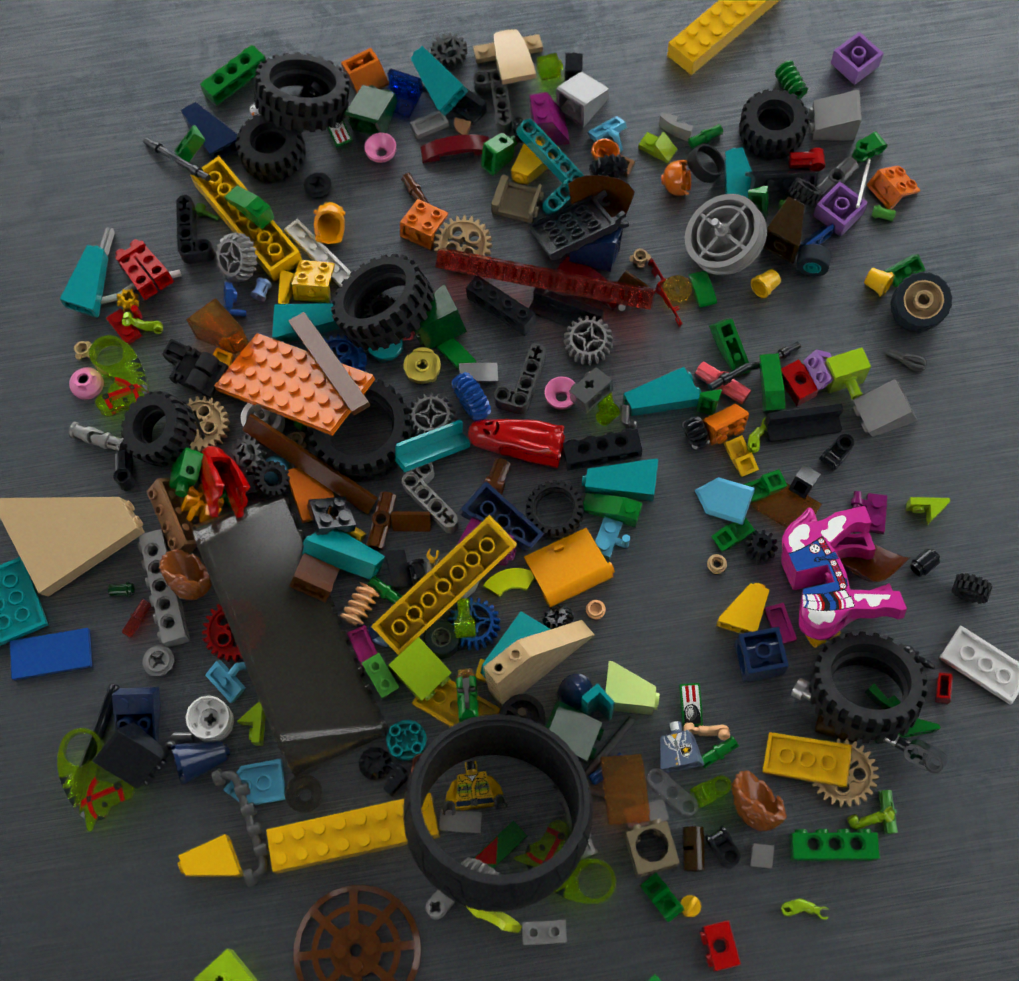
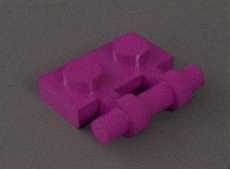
M854 491L851 505L853 508L866 507L872 522L869 532L884 534L887 495L868 493L866 500H863L861 498L862 492Z

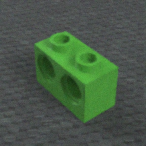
M380 653L362 662L381 698L399 689Z

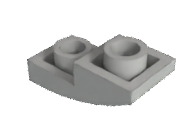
M661 113L659 126L663 130L686 141L692 137V125L678 123V116Z
M497 363L459 364V373L468 372L477 382H499Z

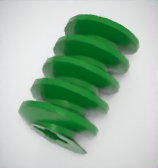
M788 60L778 66L775 71V77L778 79L781 87L788 91L789 94L792 95L793 93L796 95L797 99L805 96L808 92V87H805L806 83L800 76L799 71H797L794 62Z

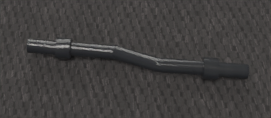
M147 137L144 138L143 143L151 147L152 151L161 153L189 170L193 176L200 177L207 182L210 181L211 176L204 172L201 167L192 165L164 148L161 143L152 141Z
M795 342L788 347L784 346L777 352L779 353V359L789 357L792 352L801 348V344ZM760 361L746 363L729 373H723L718 379L709 383L708 388L712 391L721 385L729 384L732 382V379L746 371L760 369Z

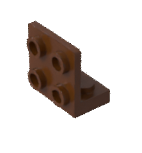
M304 553L289 587L326 602L333 589L339 568Z

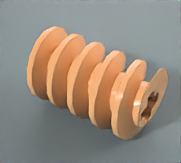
M359 582L361 586L356 587L357 593L352 594L354 600L348 601L350 607H344L346 614H340L344 621L353 626H357V624L364 625L361 617L368 618L365 610L372 611L369 603L376 604L372 598L380 597L373 588L362 582Z

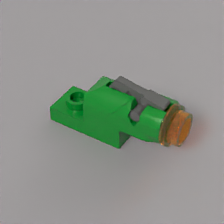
M460 669L458 670V675H456L458 720L462 723L464 720L479 716V701L474 670Z

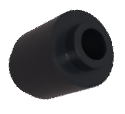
M926 548L912 560L910 569L918 577L927 575L940 564V556L934 549Z

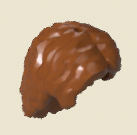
M173 549L162 555L159 563L160 572L168 586L179 598L196 600L207 594L212 586L211 572L208 566L203 564L195 554Z
M740 771L739 774L735 775L736 778L732 783L731 790L737 813L742 817L743 821L758 831L772 830L780 826L787 817L784 800L780 796H777L775 800L772 790L766 785L764 780H758V777L750 771Z

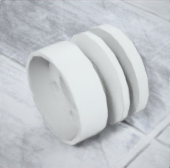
M209 695L200 697L192 702L186 713V724L190 732L202 741H220L227 738L231 733L234 725V716L230 708L222 700ZM212 717H214L216 719V722H212V725H210L208 723V720H211Z

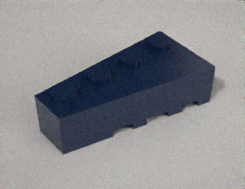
M487 481L475 491L457 512V514L468 520L472 517L481 522L490 515L507 534L514 536V541L517 543L516 546L525 551L531 549L544 534Z

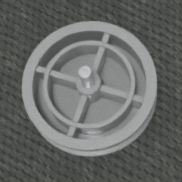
M738 194L716 196L701 205L692 215L685 232L686 249L698 266L708 273L729 275L739 272L749 266L762 251L767 237L766 221L750 199Z

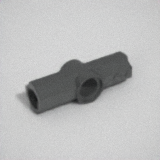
M847 157L837 168L830 171L829 176L817 187L823 192V197L839 181L844 184L858 170L857 160Z

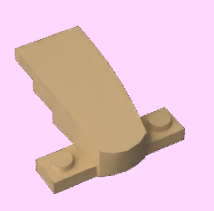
M510 29L495 33L494 43L473 46L477 64L496 60L503 85L536 79V71L530 54L543 52V46L539 34L522 37L518 30Z

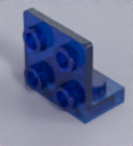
M390 68L387 73L389 79L387 90L395 93L398 100L394 113L409 118L423 93L422 79Z

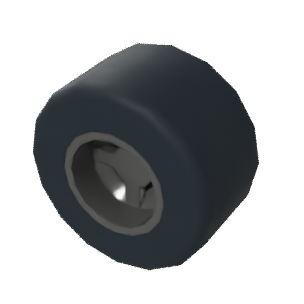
M444 620L435 621L424 633V643L439 659L450 658L457 652L460 646V638L457 637L458 633L453 631L455 629L454 625Z

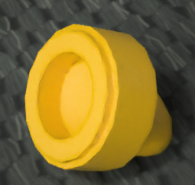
M687 895L680 901L685 909L681 913L686 917H694L701 910V903L696 896Z

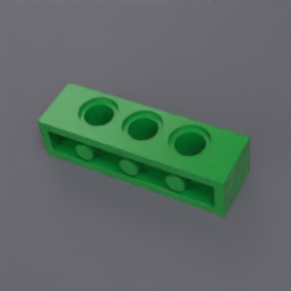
M253 44L200 83L203 94L215 106H218L255 77L256 69H258V65L261 62L264 63L265 56Z
M795 829V833L789 835L791 861H876L880 859L878 832L871 833V829H858V833H850V829H837V833H829L828 829H816V833H807V829ZM809 839L816 841L817 850H811L808 847ZM830 839L838 842V850L830 848ZM851 839L859 842V850H854L851 847Z

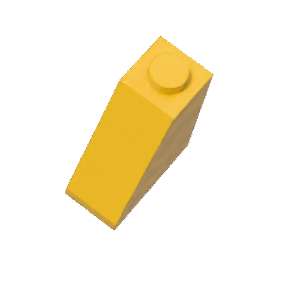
M536 140V143L542 146V142L540 140ZM524 143L511 169V178L516 183L529 185L548 168ZM548 153V156L551 159H554V155L552 153Z
M750 583L719 616L716 626L740 634L758 631L770 589L761 583Z
M226 834L178 855L180 860L178 862L179 870L182 874L189 877L244 876L230 836Z

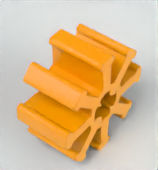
M202 484L199 485L197 490L194 489V486H191L188 489L187 496L183 499L180 507L181 511H189L186 517L189 522H192L193 518L198 516L199 526H205L208 520L213 524L218 517L213 518L209 515ZM223 498L218 500V516L222 510L221 507L224 504Z

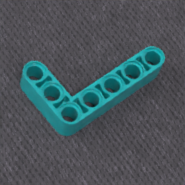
M525 119L518 127L517 135L562 183L542 204L543 212L546 215L557 212L570 199L568 184L573 181L572 179L582 177L584 174L533 120ZM523 127H528L530 132H526ZM536 140H540L542 142V146L538 145L536 143ZM548 153H552L554 155V159H551L548 156ZM560 166H564L567 172H563ZM560 191H565L567 197L562 196ZM548 202H552L555 208H551Z

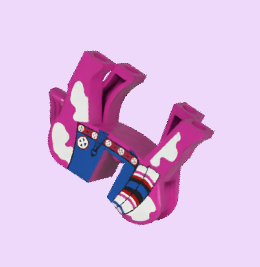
M865 506L835 512L820 521H817L814 510L807 508L800 517L787 527L783 534L781 564L792 589L805 588L802 591L799 606L798 625L800 630L808 637L816 640H828L850 622L859 618L892 617L903 619L907 608L900 591H893L890 583L872 590H850L847 574L840 559L858 557L869 560L873 559L876 550L869 533L872 522Z

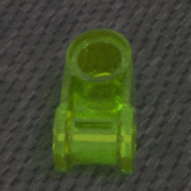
M720 775L691 788L690 792L694 793L699 803L698 808L706 807L726 796L731 789V781L728 777ZM718 781L725 782L727 785L725 791H719L716 788Z

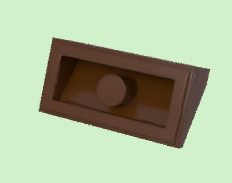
M391 512L392 529L395 532L431 531L430 512Z

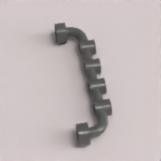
M219 768L211 772L216 787L225 784V779L232 780L235 794L241 805L242 815L247 824V831L252 839L254 852L259 861V868L256 871L253 868L243 871L246 884L250 887L258 883L257 879L262 877L267 870L266 855L270 854L269 847L266 842L261 843L259 835L263 834V829L260 822L255 823L253 815L257 814V810L253 802L248 803L247 795L250 794L248 784H242L239 775L235 772H222Z

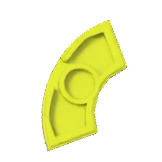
M510 568L491 576L483 587L501 597L506 591L511 589L527 591L535 577L531 570Z
M466 906L475 917L487 920L503 931L520 933L522 925L504 912H489Z

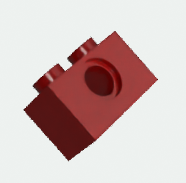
M799 359L781 368L784 388L797 407L817 396L819 390L809 375L805 364H802ZM796 380H800L804 384H798Z
M729 920L702 927L703 932H700L702 944L707 945L709 954H706V960L709 968L712 967L713 971L741 965ZM716 940L724 943L725 948L722 953L716 952L713 947Z

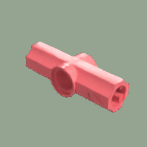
M703 361L697 368L694 376L709 384L726 371H719ZM734 379L729 384L721 385L714 389H721V394L729 396L740 404H743L751 393V389Z

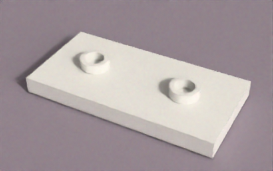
M960 625L939 659L1009 705L1013 704L1019 694V662Z

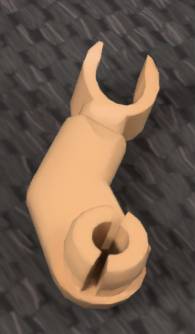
M686 723L683 727L684 731L689 730L693 735L718 736L721 740H727L730 737V730L724 724L695 727L693 723Z

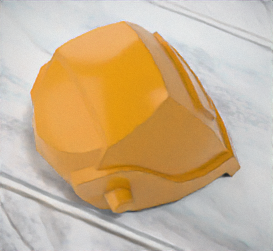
M333 202L319 205L318 209L314 210V214H316L314 218L315 240L326 244L341 243L345 228L344 216L346 212L343 211L341 206Z

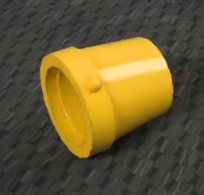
M872 268L867 274L864 284L876 291L879 296H884L894 280L893 272L887 273Z
M769 269L751 279L752 290L760 298L768 297L781 283L779 274L773 269Z

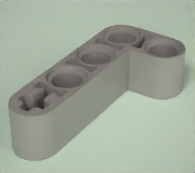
M430 462L406 472L402 477L405 492L425 512H430L431 518L446 533L456 532L459 528L456 513L427 485L435 475L432 463ZM423 469L430 470L428 473H421ZM409 481L416 482L413 486L407 485ZM422 494H428V495H429V496H428L427 498H425V499L419 498L420 495H422ZM437 506L442 508L439 512L432 511Z

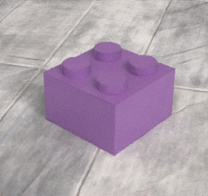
M858 32L834 50L831 64L855 85L880 66L884 53L863 34Z
M839 181L816 204L813 216L824 225L834 224L835 228L833 231L841 237L864 214L868 202L862 198L860 208H856L859 195Z

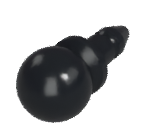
M905 645L907 653L913 652L916 655V663H921L923 667L928 669H935V666L929 660L919 655V651H915L910 645Z

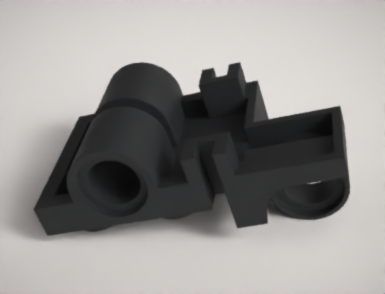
M170 339L162 353L169 363L175 365L169 376L173 383L177 384L178 382L209 398H212L216 391L214 385L229 368L227 364L219 361L214 355L205 351L201 353L196 348L192 349L191 346H186L173 339Z

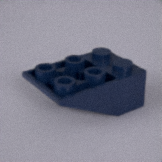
M159 687L119 688L112 695L115 732L117 729L135 722L158 743L160 721Z

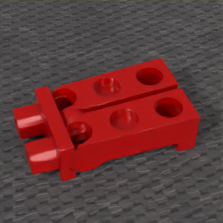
M135 239L130 242V248L127 250L119 249L115 252V259L122 270L126 272L144 301L158 293L152 280L160 291L174 282L168 270L146 247L143 240L138 241Z

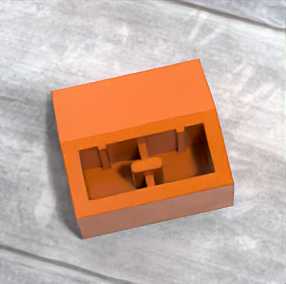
M372 48L341 62L343 72L347 74L350 85L356 94L362 85H372L378 89L390 85L380 60Z
M735 403L703 419L702 421L708 431L711 445L716 443L722 444L728 437L732 435L738 436L743 433L749 417L748 411Z

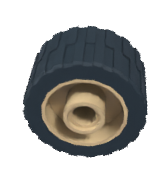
M931 272L911 274L893 292L890 302L893 318L901 327L906 328L908 331L925 332L933 329L949 314L953 300L951 289L945 280Z

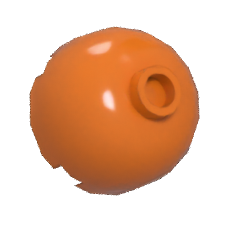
M687 160L671 162L664 170V174L661 175L662 185H665L666 190L674 196L690 194L687 192V189L691 190V171L686 168V165H688Z

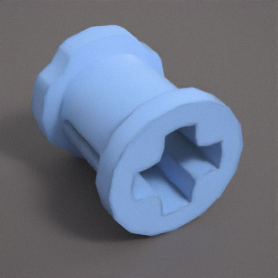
M260 277L257 278V285L250 295L254 299L264 302L267 298L268 289L272 287V284L269 280Z

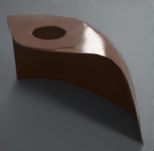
M585 175L576 178L568 184L572 204L590 195L596 196L599 192L605 190L608 196L604 197L602 201L608 199L611 205L603 208L612 218L621 211L627 214L635 193L628 183L609 176Z
M874 544L876 550L873 559L866 560L858 557H846L840 560L844 569L863 580L878 583L892 576L909 558Z

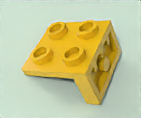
M299 260L292 282L294 300L330 303L329 284L335 267L334 263Z

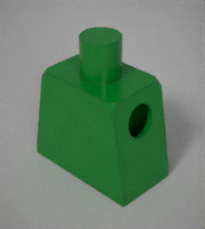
M500 133L485 142L482 150L481 167L495 176L512 160L514 147L518 144L515 136L508 137L504 133Z
M186 447L172 464L169 486L176 490L175 494L177 496H187L188 489L197 482L203 453Z

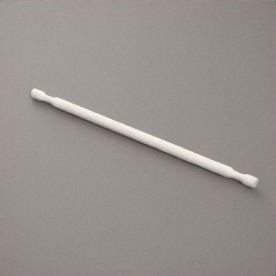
M867 159L856 208H860L870 159Z

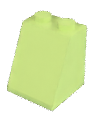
M609 661L605 692L615 702L613 711L652 715L653 710H657L659 705L660 693H656V686L615 662Z

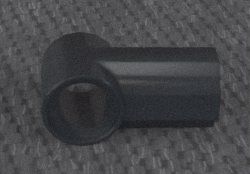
M125 450L118 451L115 454V472L113 475L115 482L123 491L131 490L136 483L133 477V455H130Z

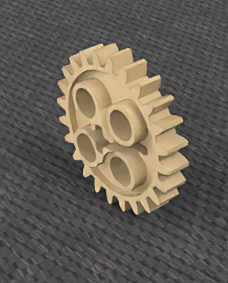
M465 215L462 220L458 216H456V221L450 218V224L448 225L444 222L445 228H439L441 234L435 235L438 241H434L435 246H438L434 249L436 253H439L437 258L442 259V265L447 263L446 268L448 270L453 267L454 273L457 269H460L461 274H463L464 269H467V272L470 273V268L472 267L477 271L476 265L483 266L482 260L488 261L486 255H491V251L488 249L492 248V243H489L492 238L487 236L490 234L489 230H484L486 226L485 224L480 225L479 219L474 222L473 216L469 220L466 219ZM456 231L462 232L458 237L453 236ZM473 236L479 237L475 242L470 241ZM451 247H455L456 251L454 253H448V249ZM468 252L473 253L471 258H465L464 256Z
M196 396L195 401L189 398L187 405L191 407L193 414L194 412L197 413L200 426L205 435L203 439L196 420L194 423L197 425L196 432H194L196 436L194 442L192 441L190 444V449L201 452L208 446L217 447V442L223 444L221 437L227 438L224 432L230 431L227 426L230 424L229 419H227L229 415L225 412L224 406H221L219 401L215 402L213 398H210L208 401L206 396L202 400Z
M848 739L845 740L844 744H849ZM857 741L852 744L850 766L856 761L859 764L849 770L847 792L842 793L838 791L837 786L816 782L812 784V787L820 788L817 791V795L824 793L823 800L831 798V805L839 801L840 808H842L844 802L850 808L852 801L858 806L860 804L859 798L867 801L865 793L872 796L873 792L870 787H877V784L872 781L879 778V776L873 774V772L878 771V767H872L876 760H869L868 757L871 752L864 753V745L859 749L856 748ZM856 770L862 771L865 778L857 780L853 776V772Z

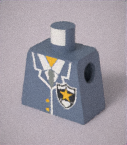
M679 721L669 723L670 734L663 735L660 738L661 770L665 773H672L704 766L694 735L689 730L682 731L681 722Z

